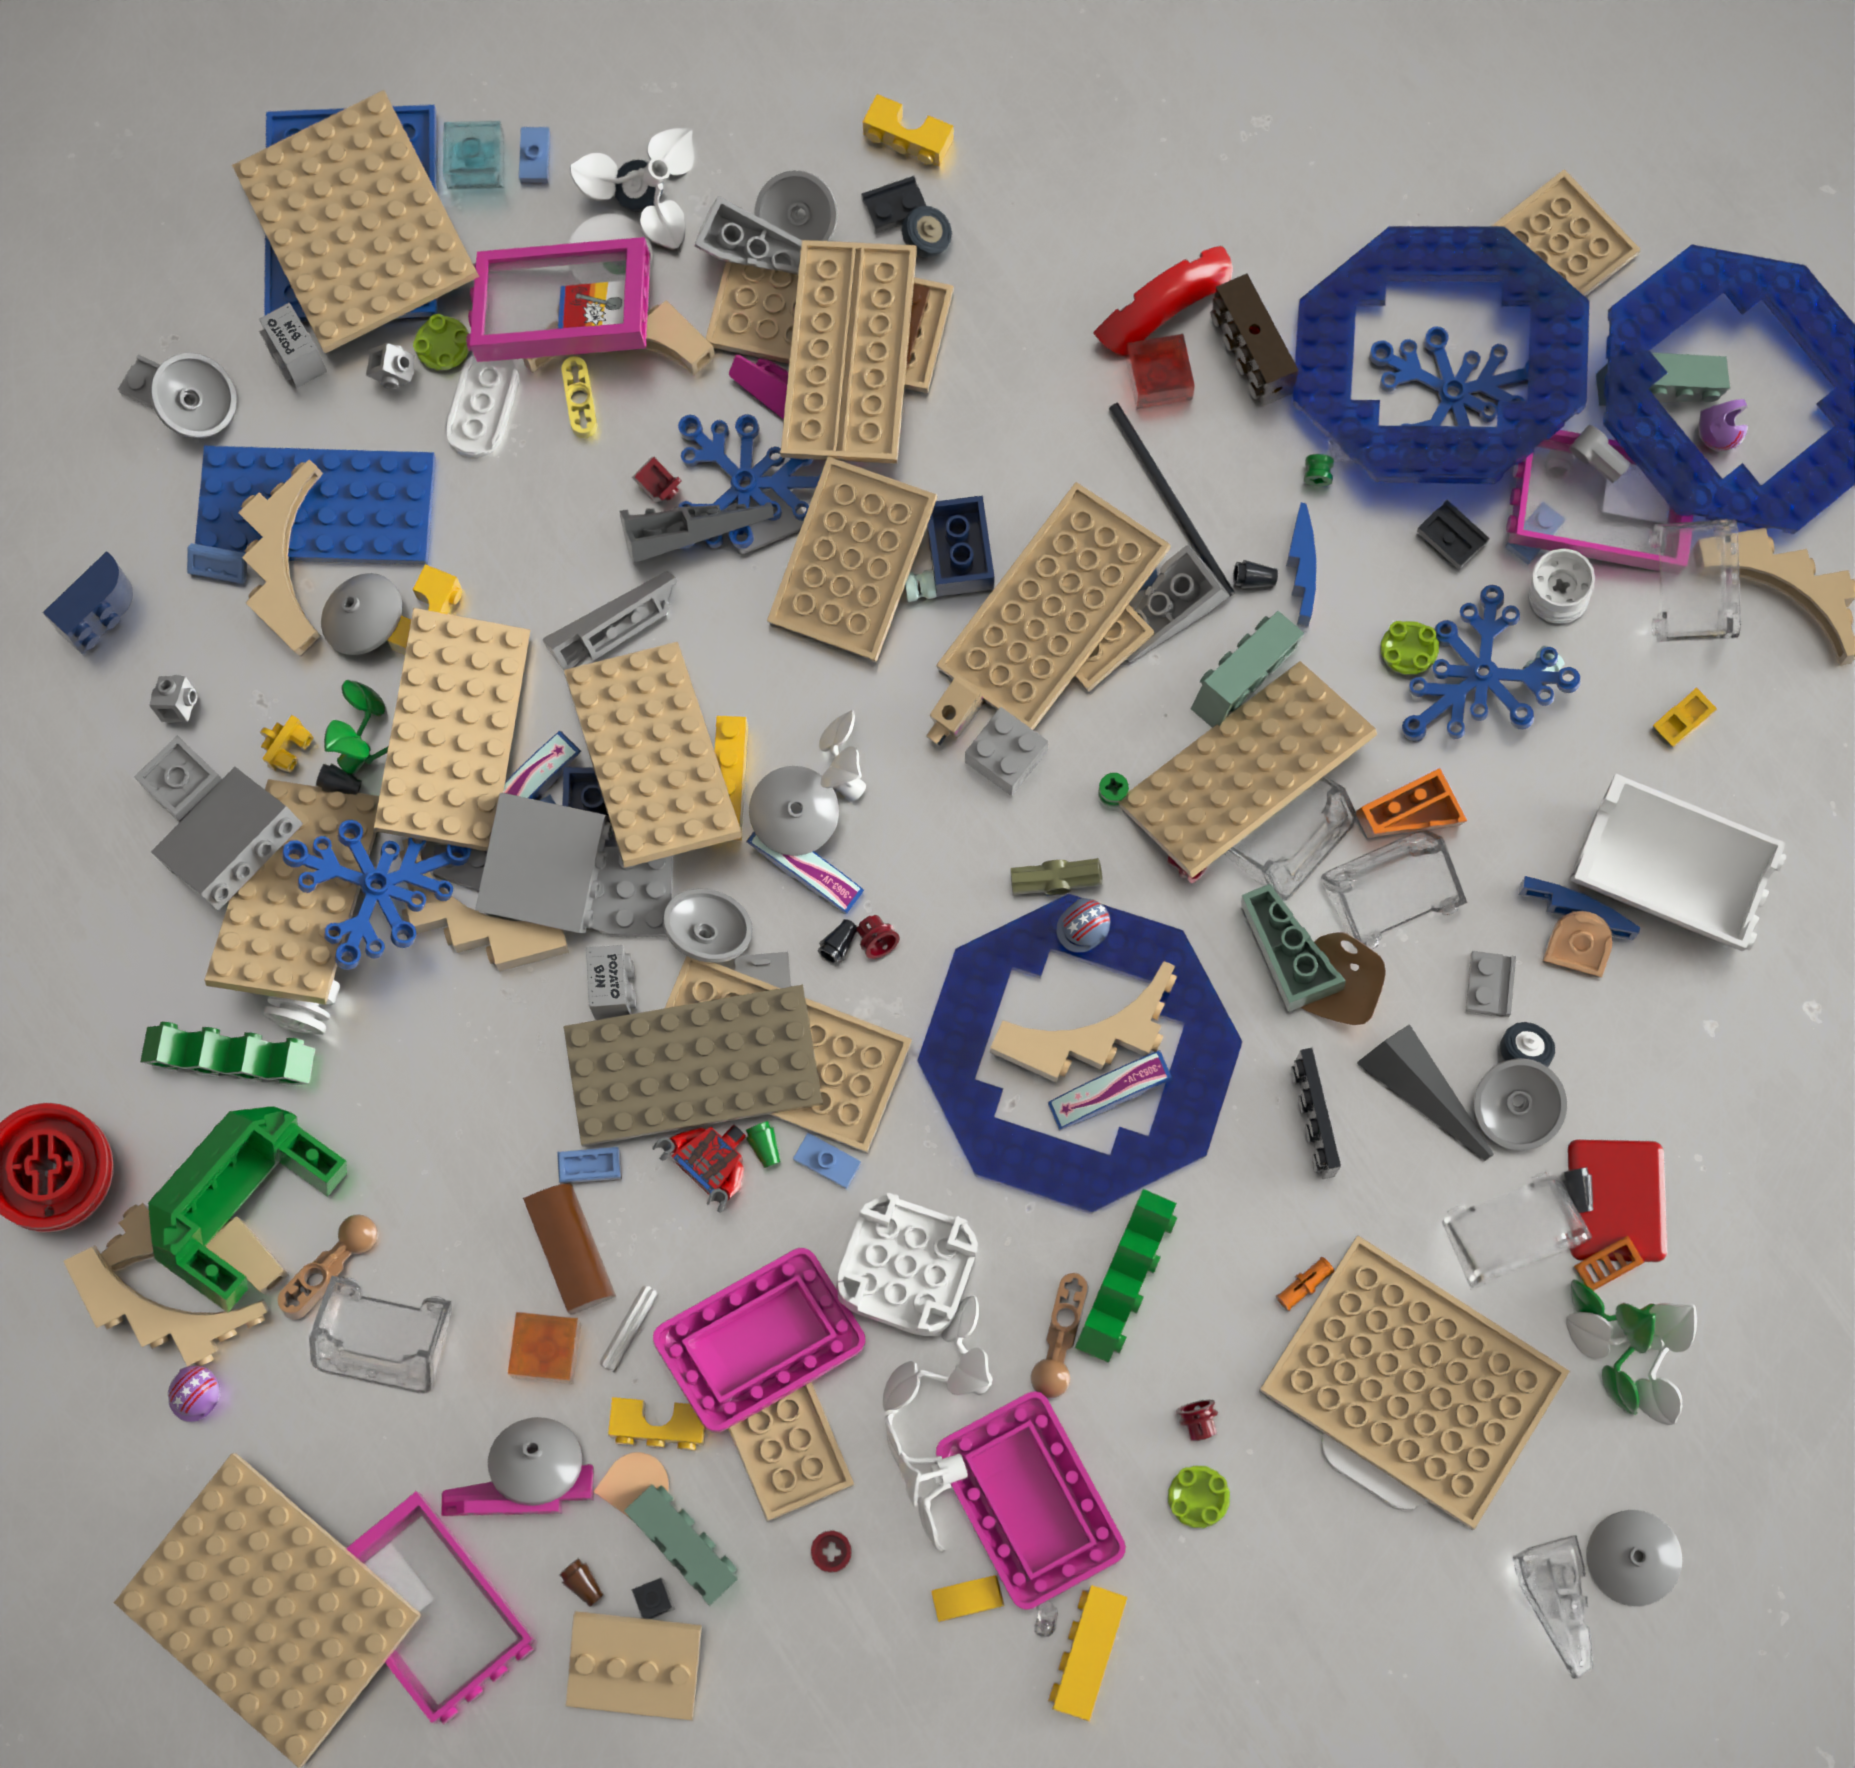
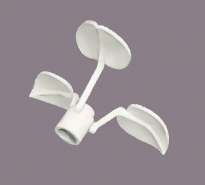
M676 128L655 135L647 147V155L651 160L644 169L640 168L638 171L621 178H615L618 172L615 162L609 156L602 153L588 154L570 165V173L576 186L585 195L595 200L611 198L615 194V183L620 184L642 176L647 185L656 188L654 196L655 206L646 207L640 216V227L643 234L652 242L670 249H677L680 246L685 233L683 212L674 201L666 200L660 204L659 198L663 189L662 183L669 175H683L692 166L694 158L692 129Z
M853 710L831 722L822 733L819 741L820 749L823 752L831 749V753L835 757L833 763L821 778V786L825 789L833 788L835 794L839 792L850 802L857 800L866 787V784L859 779L862 776L859 768L858 750L851 746L838 753V746L845 743L852 732L855 720Z
M972 1295L960 1301L955 1317L949 1327L941 1333L942 1338L946 1342L954 1341L956 1347L963 1354L959 1364L955 1366V1370L947 1377L925 1370L917 1371V1364L913 1361L902 1364L891 1374L885 1386L883 1408L886 1412L888 1410H898L909 1404L918 1392L920 1386L919 1378L921 1377L947 1382L949 1392L954 1395L969 1393L982 1395L992 1386V1375L988 1373L986 1352L981 1348H973L967 1351L962 1345V1338L970 1336L977 1324L979 1306L976 1296Z
M1659 1303L1649 1310V1313L1656 1314L1654 1336L1650 1348L1659 1350V1353L1648 1374L1649 1379L1639 1378L1635 1385L1639 1393L1640 1408L1654 1420L1672 1425L1676 1423L1682 1410V1397L1678 1388L1671 1381L1665 1378L1655 1379V1373L1664 1355L1669 1350L1683 1352L1692 1345L1697 1325L1696 1307L1692 1304ZM1575 1312L1567 1317V1326L1575 1345L1583 1354L1591 1358H1604L1610 1353V1345L1616 1346L1628 1341L1627 1336L1612 1339V1325L1599 1315L1588 1312Z
M888 1415L885 1417L888 1445L895 1461L900 1467V1472L906 1483V1491L914 1507L917 1506L919 1482L933 1478L936 1485L942 1483V1485L923 1499L922 1497L918 1498L920 1520L927 1536L939 1551H944L946 1549L938 1542L935 1523L930 1512V1501L942 1491L951 1488V1483L968 1477L963 1458L960 1453L944 1459L941 1456L935 1458H908L902 1451L899 1439L892 1427L894 1415ZM910 1464L935 1465L930 1466V1473L921 1475L922 1472Z

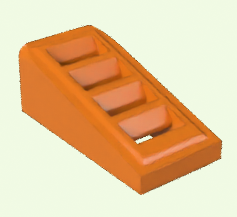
M1627 1236L1574 1265L1584 1284L1594 1291L1638 1267L1644 1261L1630 1237ZM1625 1244L1632 1253L1629 1256L1633 1262L1628 1265L1621 1254L1613 1252ZM1611 1252H1613L1622 1267L1617 1271L1607 1256ZM1600 1258L1603 1259L1611 1273L1606 1277L1596 1261ZM1587 1265H1592L1600 1279L1599 1281H1593L1586 1269Z

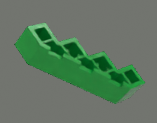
M160 1022L159 1026L147 1027L140 1062L168 1070L178 1071L181 1068L193 1070L199 1074L220 1076L222 1073L237 1076L238 1079L254 1081L267 1079L277 1080L280 1084L302 1085L309 1084L315 1048L305 1046V1041L297 1038H286V1042L271 1043L262 1040V1035L257 1033L245 1032L242 1037L231 1038L220 1035V1030L216 1028L202 1027L201 1031L186 1032L179 1030L178 1025L175 1023Z
M1142 1190L1075 1346L1076 1349L1108 1363L1113 1352L1120 1354L1127 1336L1122 1335V1331L1131 1311L1137 1314L1144 1298V1296L1139 1295V1291L1148 1271L1154 1274L1161 1258V1256L1156 1255L1157 1249L1164 1233L1171 1234L1178 1218L1172 1215L1177 1203L1148 1190Z

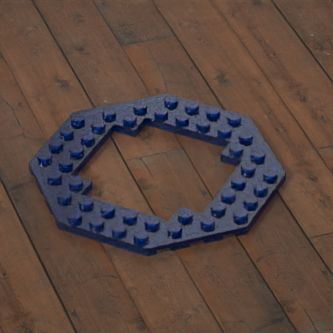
M1389 226L1299 299L1295 364L1299 372L1296 384L1293 387V405L1300 412L1303 411L1311 418L1313 424L1328 438L1331 437L1340 445V449L1356 464L1359 463L1376 483L1495 484L1504 477V473L1512 466H1517L1533 453L1534 448L1545 439H1550L1565 426V422L1575 414H1580L1586 409L1590 301L1505 226ZM1387 281L1502 282L1501 306H1531L1527 401H1498L1497 427L1379 425L1380 400H1352L1357 306H1386Z
M1692 244L1608 309L1607 321H1610L1609 335L1606 340L1608 370L1605 375L1604 397H1606V412L1603 413V425L1677 515L1687 517L1695 515L1706 517L1705 520L1723 523L1731 521L1743 523L1747 527L1759 529L1773 528L1783 530V533L1795 534L1855 485V324L1806 265ZM1723 293L1742 315L1762 300L1835 387L1833 391L1816 403L1834 427L1762 485L1743 463L1726 477L1722 478L1649 390L1651 386L1668 373L1650 350Z
M1067 894L955 949L917 1063L976 1177L1088 1214H1093L1117 1200L1119 1201L1139 1191L1141 1188L1206 1157L1243 1041L1183 930L1102 904L1107 909L1111 921L1105 940L1091 950L1080 953L1072 952L1060 943L1057 936V923L1064 911L1075 903L1077 899H1082V897ZM1066 937V939H1067L1070 943H1072V944H1074V945H1076V946H1087V945H1078V944H1076V943H1073L1072 941H1070V940ZM1050 951L1146 983L1153 981L1164 961L1175 966L1172 974L1177 976L1170 993L1164 991L1160 1002L1165 1004L1159 1016L1160 1018L1184 1025L1169 1071L1172 1080L1165 1083L1149 1136L1119 1126L1110 1155L996 1118L995 1114L1004 1089L976 1080L1012 970L1041 979Z

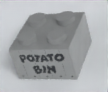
M290 303L259 319L263 330L259 331L271 356L273 359L275 358L279 365L278 367L286 381L292 379L298 388L327 372L315 344Z
M1000 707L965 751V763L1010 796H1013L1047 753L1048 740Z
M623 945L586 947L589 1008L595 1020L631 1014V1008H636V995L632 983H629V979H634V964L631 961L630 953H625Z

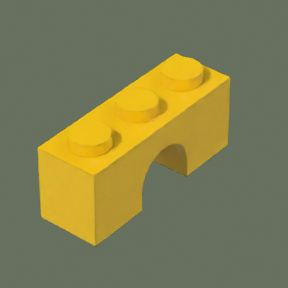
M876 94L862 121L863 135L874 143L881 142L891 146L898 153H908L915 156L924 164H934L940 167L954 139V126L928 115L923 125L919 128L906 129L900 125L903 118L902 104Z
M426 564L413 588L416 598L429 605L428 611L444 614L449 613L452 604L456 605L462 594V589L456 576ZM401 616L395 631L388 639L391 649L403 655L406 652L411 619Z
M612 1397L608 1435L611 1438H616V1444L634 1445V1440L647 1441L646 1446L665 1448V1442L678 1443L677 1449L696 1450V1445L704 1446L706 1428L702 1425L690 1404L674 1402L673 1415L670 1421L662 1426H653L646 1421V1403L644 1400Z

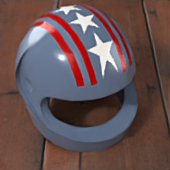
M1087 898L1077 899L1075 903L1064 911L1058 920L1057 936L1060 943L1066 949L1076 953L1085 952L1096 947L1105 940L1109 932L1111 923L1109 913L1096 900ZM1066 937H1067L1070 941H1072L1073 943H1076V944H1078V945H1087V946H1076V945L1070 943V942L1066 939Z

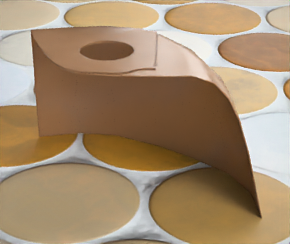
M1335 932L1323 935L1316 939L1314 943L1324 952L1332 966L1346 980L1345 988L1340 992L1300 1008L1336 1022L1350 1025L1365 1024L1372 1019L1384 985L1385 963L1380 955L1347 933ZM1341 941L1352 943L1358 952L1353 954L1346 951L1342 947ZM1351 963L1357 964L1359 969L1357 971L1352 970Z

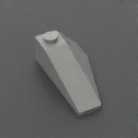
M717 197L699 230L694 245L696 248L719 260L799 275L802 240L722 197Z
M1188 544L1164 563L1159 570L1160 574L1152 586L1146 589L1144 592L1145 596L1135 609L1139 616L1154 630L1155 634L1127 658L1130 663L1208 614L1230 596L1213 572Z

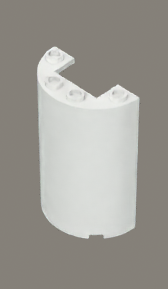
M1615 774L1586 835L1573 870L1575 875L1572 876L1571 881L1737 950L1744 951L1747 949L1750 951L1757 936L1753 931L1759 916H1756L1755 913L1758 906L1762 907L1768 896L1769 890L1765 889L1768 878L1775 870L1780 871L1787 855L1782 852L1786 843Z

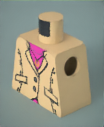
M956 675L929 715L935 724L926 737L938 746H941L949 733L958 738L984 705L985 701L981 692ZM956 713L953 719H946L949 714Z

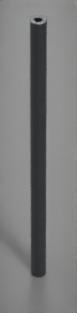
M1118 402L1112 404L1109 407L1111 414L1197 554L1228 592L1229 597L1235 594V591Z

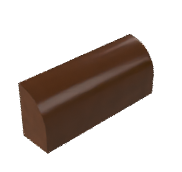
M565 1183L552 1186L524 1197L523 1200L567 1312L573 1315L616 1297L572 1184Z

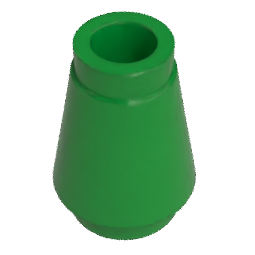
M768 1121L746 1129L748 1135L746 1140L762 1163L763 1168L781 1162L774 1127H770Z

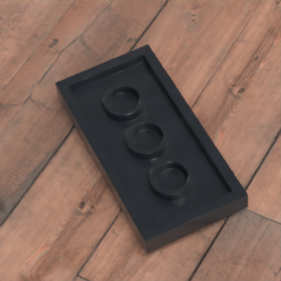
M1313 1048L1302 1049L1296 1060H1294V1066H1291L1294 1083H1299L1301 1088V1095H1298L1301 1112L1307 1113L1309 1124L1305 1125L1308 1142H1314L1316 1154H1312L1315 1171H1321L1322 1179L1335 1177L1341 1168V1163Z

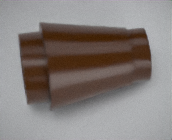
M579 1558L559 1574L563 1579L562 1584L583 1602H586L589 1607L604 1595L587 1563L583 1564Z

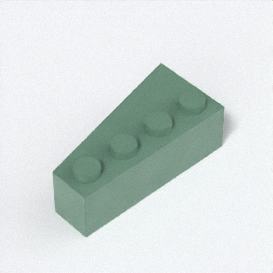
M1620 351L1596 373L1599 406L1687 401L1715 402L1730 389L1727 356Z

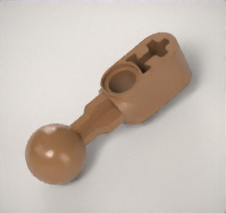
M364 1215L347 1217L338 1229L339 1241L330 1251H323L312 1263L305 1265L280 1291L278 1305L287 1318L292 1320L303 1318L327 1293L331 1282L343 1270V1263L352 1253H365L374 1246L377 1240V1228L369 1217ZM311 1275H323L320 1284L316 1286L307 1284L308 1278ZM301 1286H303L308 1296H306L304 1292L301 1293L299 1289ZM290 1299L298 1300L299 1305L297 1307L294 1305L289 1306L288 1301Z
M1069 1273L1060 1281L1046 1338L1049 1344L1046 1359L1039 1361L1031 1372V1384L1034 1390L1045 1395L1046 1398H1055L1062 1395L1070 1384V1373L1064 1361L1067 1350L1074 1345L1088 1293L1086 1279L1077 1273ZM1074 1279H1078V1285L1082 1287V1291L1076 1292L1073 1298L1074 1302L1079 1301L1078 1308L1068 1303L1061 1304L1062 1297L1067 1300L1069 1299L1070 1290L1066 1288V1284L1072 1283ZM1063 1309H1071L1075 1315L1073 1324L1067 1327L1061 1326L1057 1319L1058 1313Z

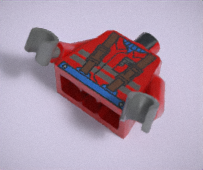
M734 1124L723 1136L712 1127L708 1129L697 1128L681 1132L670 1138L662 1137L652 1148L653 1150L662 1148L665 1151L659 1158L662 1161H665L671 1153H674L671 1156L673 1161L709 1195L707 1205L712 1201L720 1203L717 1209L718 1212L723 1211L726 1202L740 1189L744 1172L743 1158L735 1148L746 1138V1135Z

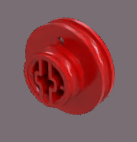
M40 1103L21 1108L0 1122V1214L4 1218L31 1231L57 1232L76 1226L96 1211L105 1199L111 1185L113 1156L106 1136L93 1121L69 1106L56 1103ZM68 1154L72 1156L73 1161H68ZM45 1210H52L54 1213L52 1216L46 1217Z

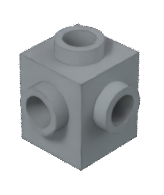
M388 343L370 349L366 376L381 382V385L386 388L396 389L398 386L411 382L414 374L415 355L406 352L399 345Z
M159 676L156 686L152 691L149 706L161 722H188L193 705L197 701V692L186 676Z

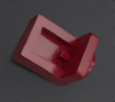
M654 456L632 476L636 483L655 502H660L664 499L667 502L678 493L679 489L677 486L682 482L679 477H673Z

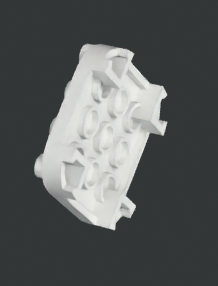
M887 1193L886 1196L874 1198L869 1203H865L859 1213L839 1269L836 1285L838 1300L846 1308L861 1316L915 1335L938 1336L949 1327L955 1317L977 1252L978 1242H976L975 1234L968 1226L967 1221L958 1215L956 1219L898 1199L899 1195Z

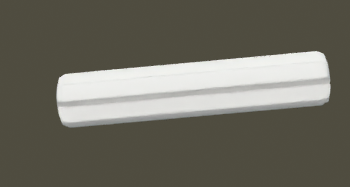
M646 1285L642 1286L600 1360L602 1367L610 1371L616 1370L658 1294L656 1290Z

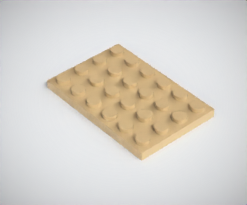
M827 457L767 622L877 661L938 496L920 488Z

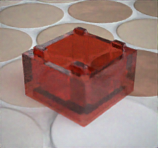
M1184 334L1127 343L1125 359L1136 409L1193 399L1195 384Z

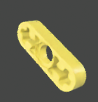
M572 356L567 358L561 367L570 425L577 437L589 438L597 430L587 364L582 358ZM574 366H577L579 370L578 377L580 382L574 383L571 373ZM577 391H583L587 394V399L580 404L574 403L571 400L572 395ZM579 412L585 413L586 421L588 422L585 429H581L579 425L581 423Z

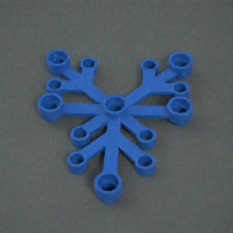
M1438 326L1432 327L1427 331L1424 344L1429 351L1433 352L1442 379L1421 368L1416 352L1417 344L1411 339L1402 341L1399 348L1400 356L1405 358L1406 361L1394 355L1392 345L1384 340L1375 342L1369 354L1373 364L1377 366L1388 365L1400 371L1396 373L1386 372L1382 375L1380 386L1384 391L1390 392L1399 384L1417 380L1439 393L1441 402L1430 420L1415 424L1404 423L1398 428L1397 438L1402 443H1409L1413 440L1414 436L1421 435L1417 444H1411L1406 448L1403 456L1404 464L1413 470L1420 469L1425 465L1428 457L1427 448L1432 440L1435 446L1433 450L1434 459L1439 462H1445L1449 459L1452 450L1450 445L1446 443L1441 424L1450 408H1452L1461 435L1458 442L1460 451L1470 456L1477 454L1482 447L1483 437L1478 431L1472 430L1464 405L1479 412L1480 418L1485 422H1491L1496 418L1498 408L1494 403L1484 402L1471 394L1481 392L1506 405L1510 414L1519 415L1525 407L1524 398L1519 395H1512L1498 387L1524 380L1533 383L1541 382L1548 372L1547 362L1543 358L1532 357L1526 362L1524 368L1493 375L1498 365L1503 363L1508 355V349L1505 345L1495 344L1491 348L1490 358L1477 380L1466 382L1470 373L1478 368L1481 357L1476 351L1466 352L1462 360V366L1454 377L1445 350L1449 336L1444 328ZM1437 339L1440 341V344L1434 345L1430 340ZM1410 346L1413 351L1406 352L1403 347ZM1494 351H1501L1504 356L1497 357ZM1383 353L1386 358H1377L1376 354ZM1469 357L1474 358L1476 363L1470 364L1466 359ZM1531 369H1536V370H1538L1539 375H1533V374H1531V373H1530V370H1531ZM1390 378L1394 381V384L1388 385L1384 380ZM1448 391H1456L1457 396H1450ZM1518 402L1521 407L1514 408L1511 403ZM1491 409L1493 415H1486L1484 410ZM1408 430L1411 435L1408 437L1403 436L1401 431ZM1472 442L1475 447L1468 448L1465 446V443ZM1444 449L1447 454L1442 456L1438 454L1437 450ZM1417 456L1420 461L1417 463L1412 462L1409 457Z
M745 414L740 416L735 423L736 431L741 438L739 469L724 454L725 438L729 435V428L725 421L717 420L711 425L712 442L703 433V426L698 417L686 415L681 418L678 428L682 437L689 441L694 440L703 449L696 450L693 447L683 449L681 452L683 463L688 467H693L698 462H716L731 477V487L713 504H692L689 501H684L678 507L719 505L720 510H725L738 498V504H746V507L750 508L751 497L759 506L771 502L772 506L778 510L774 517L768 520L775 521L781 517L782 509L778 502L772 501L760 490L772 489L792 509L797 520L803 521L805 519L809 505L805 501H800L789 489H816L821 473L819 476H791L799 467L810 465L813 459L801 460L799 458H791L772 476H762L772 466L782 465L785 458L781 457V448L771 447L768 449L766 456L752 468L753 440L759 434L760 427L754 416ZM690 427H696L695 432L687 433ZM718 427L725 428L722 433L715 432ZM746 427H753V431L749 433L744 432ZM774 453L780 454L777 460H772L771 456ZM688 454L695 455L692 460L685 459ZM745 480L750 481V485H749V486H747V487H742V486H741V483H742L743 481H745ZM800 507L806 508L803 514H797L796 512ZM749 525L729 532L730 540L736 548H747L754 540V535ZM722 534L718 535L719 537L715 542L706 539L707 545L711 548L721 546L723 543ZM738 534H747L745 541L740 542L737 540ZM691 544V545L682 547L681 549L690 548V547H692L694 544Z
M1488 585L1480 593L1481 604L1485 608L1484 619L1478 615V609L1473 603H1465L1460 608L1461 619L1469 623L1481 636L1479 658L1458 636V628L1454 622L1449 620L1439 622L1435 626L1436 638L1439 644L1451 646L1468 666L1450 665L1447 660L1439 659L1432 666L1433 674L1438 679H1446L1447 677L1466 679L1459 685L1427 683L1422 677L1413 678L1409 683L1410 692L1413 696L1434 695L1443 697L1419 716L1412 715L1407 717L1402 724L1403 734L1410 741L1423 739L1427 732L1426 725L1453 705L1452 717L1447 724V733L1453 739L1463 737L1465 734L1463 719L1466 694L1475 687V701L1470 707L1471 717L1474 720L1483 721L1488 716V706L1486 703L1489 688L1510 711L1511 724L1517 729H1527L1534 722L1533 709L1528 704L1519 703L1500 681L1523 682L1536 696L1538 704L1548 706L1554 701V691L1551 687L1543 686L1541 683L1557 684L1561 692L1573 693L1580 687V674L1572 667L1562 668L1559 672L1543 671L1547 667L1556 665L1558 662V652L1553 647L1543 648L1540 652V657L1524 670L1498 668L1491 661L1493 639L1507 627L1516 625L1520 620V612L1515 606H1506L1502 611V616L1496 620V611L1504 604V592L1497 585ZM1495 592L1497 596L1491 599L1487 597V594ZM1466 610H1473L1474 614L1472 616H1465L1464 612ZM1513 612L1516 614V617L1508 619L1506 614ZM1446 627L1451 629V632L1448 634L1440 632ZM1548 653L1555 656L1552 660H1545L1543 658ZM1439 666H1445L1447 668V670L1443 673H1439L1436 671V669ZM1480 669H1487L1489 671V673L1484 676L1480 675L1478 672ZM1571 674L1574 678L1571 681H1565L1563 676ZM1416 684L1424 686L1420 691L1414 690L1413 687ZM1543 692L1551 695L1548 699H1541L1539 697ZM1481 707L1485 711L1478 715L1474 713V710ZM1524 710L1527 712V715L1521 718L1516 713ZM1413 722L1419 724V727L1415 730L1409 728V725ZM1455 725L1462 728L1457 733L1451 731V728Z
M346 820L339 827L338 840L341 844L350 848L362 873L341 866L331 849V840L325 836L317 837L313 843L312 850L319 857L308 854V849L304 843L293 840L284 846L282 859L290 867L296 868L303 865L317 870L312 873L304 872L299 876L298 888L302 892L310 893L315 890L317 884L335 877L361 886L365 898L358 916L341 923H330L326 926L324 932L325 940L331 944L339 943L343 935L350 933L347 943H343L337 948L335 962L340 968L351 970L359 964L361 952L358 947L362 937L366 943L365 953L368 957L377 959L384 952V942L377 937L369 922L376 901L392 929L390 935L392 943L399 948L411 946L416 937V929L410 922L402 921L391 898L405 902L411 911L419 912L425 906L426 896L420 891L412 892L398 887L396 884L406 882L434 892L435 897L440 901H447L452 896L453 885L448 881H438L423 874L449 864L455 866L466 864L471 854V848L448 844L446 852L415 863L419 851L424 849L426 845V840L416 844L412 841L413 838H408V848L400 869L388 874L392 861L396 860L399 855V845L394 841L383 843L380 852L381 858L375 870L361 843L363 835L361 824L355 820ZM347 833H351L354 835L355 838L349 839L344 835ZM320 843L325 844L327 849L321 850L317 845ZM392 848L395 853L388 854L385 849ZM458 852L462 855V858L454 857L452 854ZM297 854L300 858L297 860L291 859L289 855ZM309 879L313 884L308 886L303 884L302 881ZM371 884H379L381 889H374L371 887ZM439 888H446L449 893L442 894L439 892ZM413 898H418L421 900L422 903L417 905L414 904L411 900ZM330 930H336L339 933V935L333 937L328 932ZM404 934L408 939L400 940L397 935ZM377 945L380 950L377 952L372 951L370 946ZM349 956L352 958V961L345 962L342 960V957Z

